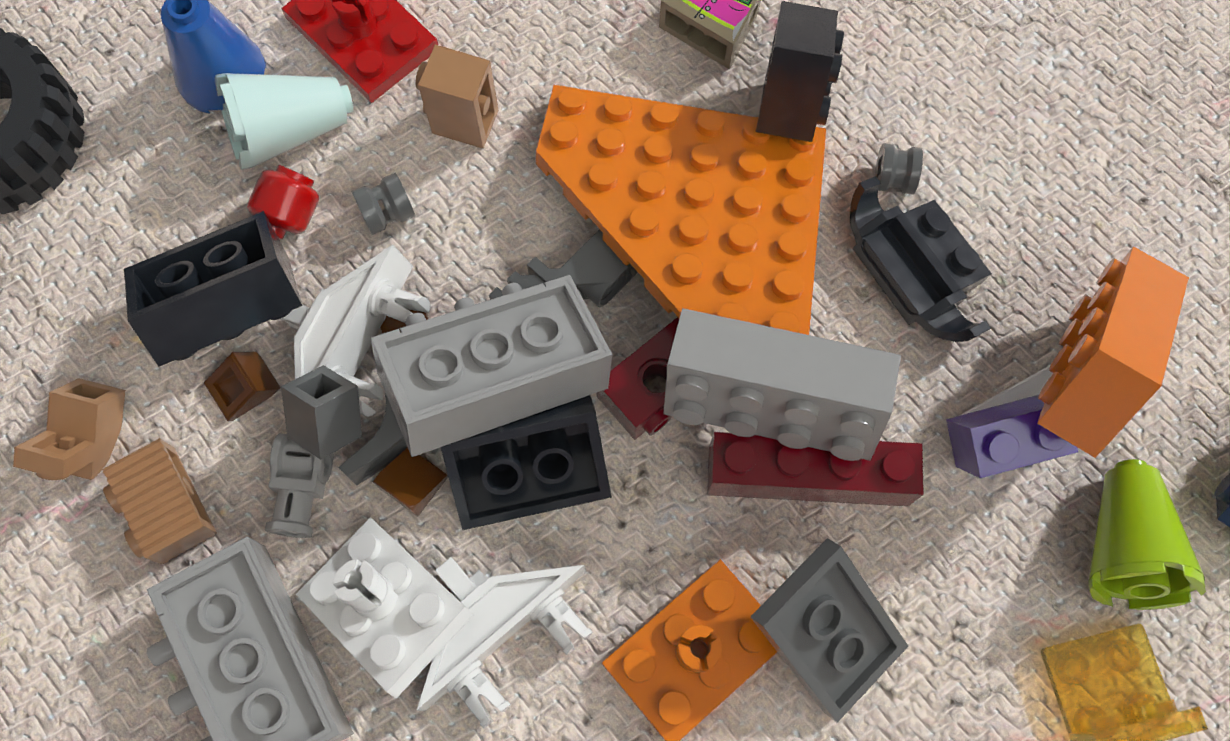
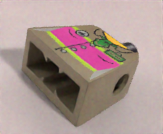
M661 0L659 28L730 69L758 15L761 0Z

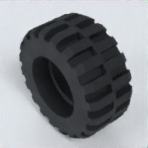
M0 28V99H12L9 111L0 124V213L3 215L18 211V205L24 202L33 205L43 199L41 193L49 187L55 190L63 182L62 173L65 169L72 170L78 158L74 152L75 148H81L83 145L85 132L80 126H83L85 119L83 109L77 102L78 96L37 46L31 45L25 37L14 32L6 33Z

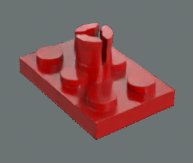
M291 0L281 8L285 18L370 103L377 100L423 61L427 60L434 46L439 45L437 38L397 0Z

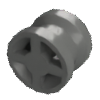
M883 143L879 150L875 169V176L881 183L878 191H886L892 187L899 188L903 194L914 195L922 172V148L911 147L904 151L897 150L893 144Z

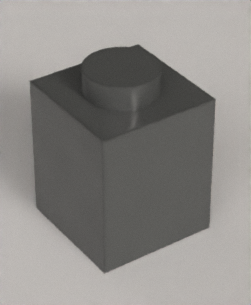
M323 365L281 386L287 438L320 460L362 437L358 386Z

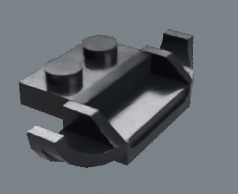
M874 176L860 182L854 191L850 207V226L857 243L852 249L906 323L910 325L916 322L930 334L953 342L969 341L990 330L991 327L986 321L973 323L967 320L958 310L957 306L967 298L964 292L982 284L992 273L936 200H932L905 213L902 212L899 206L884 211L878 200V188L881 183L877 177Z

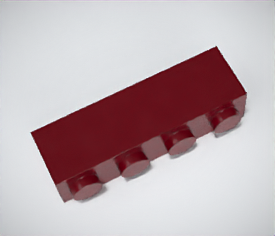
M714 432L709 445L707 495L909 507L924 495L923 443L879 441L871 460L859 459L850 461L840 459L830 451L812 447L802 449L790 448L781 444L777 439L759 435L742 437L732 433Z

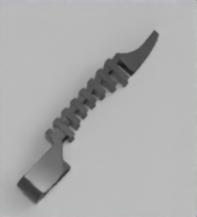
M599 229L561 268L549 269L537 257H534L527 264L529 275H520L515 271L507 279L508 284L518 283L523 290L570 275L583 300L590 299L598 307H603L638 272L631 264L626 266L604 242L602 239L603 232ZM498 287L489 294L490 300L503 296L502 290ZM386 393L385 416L378 432L366 445L338 467L355 485L361 484L383 470L407 448Z

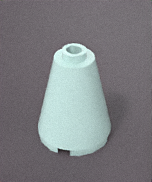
M233 73L215 75L218 96L223 95L225 100L223 110H221L235 158L236 160L239 159L241 170L253 168L346 124L347 113H352L354 110L348 86H340L336 77Z

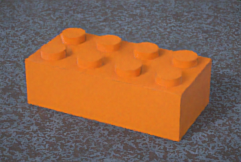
M1134 246L1121 262L1113 258L1098 278L1096 284L1100 288L1093 298L1085 294L1069 316V320L1072 323L1059 342V345L1063 346V348L1059 351L1049 368L1053 375L1048 379L1038 396V399L1044 402V406L1037 424L1096 458L1162 386L1189 277Z

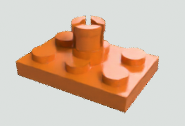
M720 559L606 658L602 665L665 741H680L770 660L777 651L751 619V615L761 605Z

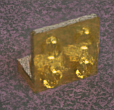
M1141 624L1130 625L1041 649V656L1070 741H1165L1208 729L1200 706L1177 708L1174 699H1170L1146 631Z

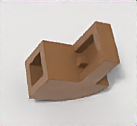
M78 378L49 392L47 429L14 447L13 467L35 472L39 478L46 480H63L70 475L89 480L95 478L109 461L120 434L126 390Z

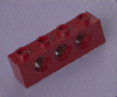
M678 317L610 371L608 389L596 393L597 398L634 440L645 431L649 436L654 435L672 418V416L664 414L665 392L653 393L643 383L652 376H660L666 379L667 364L679 322Z

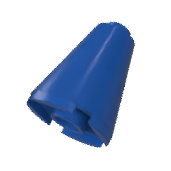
M166 0L164 2L160 15L177 90L189 105L200 112L209 114L208 110H223L225 100L223 95L218 96L215 75L223 73L264 75L266 62L259 47L210 1Z

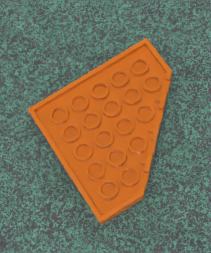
M553 85L536 149V165L546 176L552 175L562 186L565 198L585 220L590 218L603 232L602 239L626 266L631 264L645 280L644 287L668 314L674 312L680 319L682 308L809 335L826 128L816 127L813 141L808 142L756 132L758 117Z

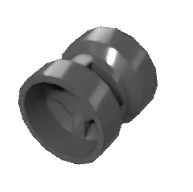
M396 172L382 178L380 185L373 188L363 186L351 191L371 235L385 230L387 223L394 220L404 222L415 217L412 205ZM379 200H382L385 207L384 210H381L378 203Z

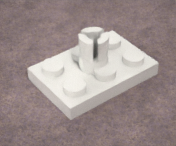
M371 517L296 593L298 598L379 685L396 699L474 615Z

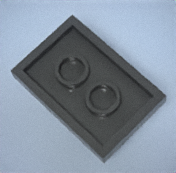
M828 538L751 615V619L818 706L836 723L840 721L908 647V644L840 545Z

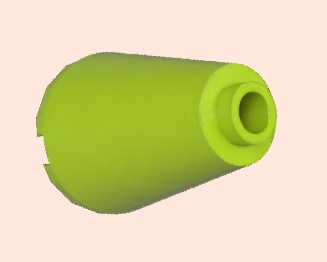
M1128 459L1118 462L1114 468L1106 472L1088 580L1092 598L1112 607V597L1128 599L1129 609L1135 610L1165 609L1192 602V591L1197 590L1201 596L1206 592L1205 577L1160 471L1143 460Z

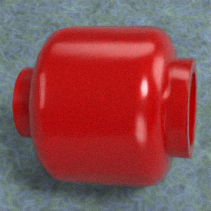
M278 165L276 171L265 170L260 174L247 202V209L251 215L264 211L276 235L283 240L287 231L293 234H302L306 231L320 197L317 191L312 188L314 180L287 167Z

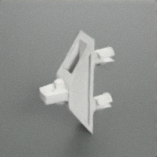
M391 245L320 292L311 308L301 306L281 318L291 328L298 330L294 336L295 379L324 365L358 386L359 398L363 396L383 401V389L381 386L370 384L354 377L372 344L371 337L376 336L386 316L405 323L407 317L413 314L409 310L425 313L430 311L428 298L401 290L413 265L394 245ZM359 399L360 414L369 417L376 413L375 410Z
M452 557L438 567L435 571L452 591L451 594L474 615L432 659L417 710L426 711L447 692L456 691L480 721L483 729L490 725L493 720L483 704L481 696L483 695L501 712H505L511 704L503 698L480 669L483 666L482 662L530 620L535 621L538 619L563 648V652L566 655L574 651L575 648L564 631L563 624L569 626L584 640L593 633L562 598L565 594L564 590L586 572L585 565L491 576L488 578L480 570L469 578Z

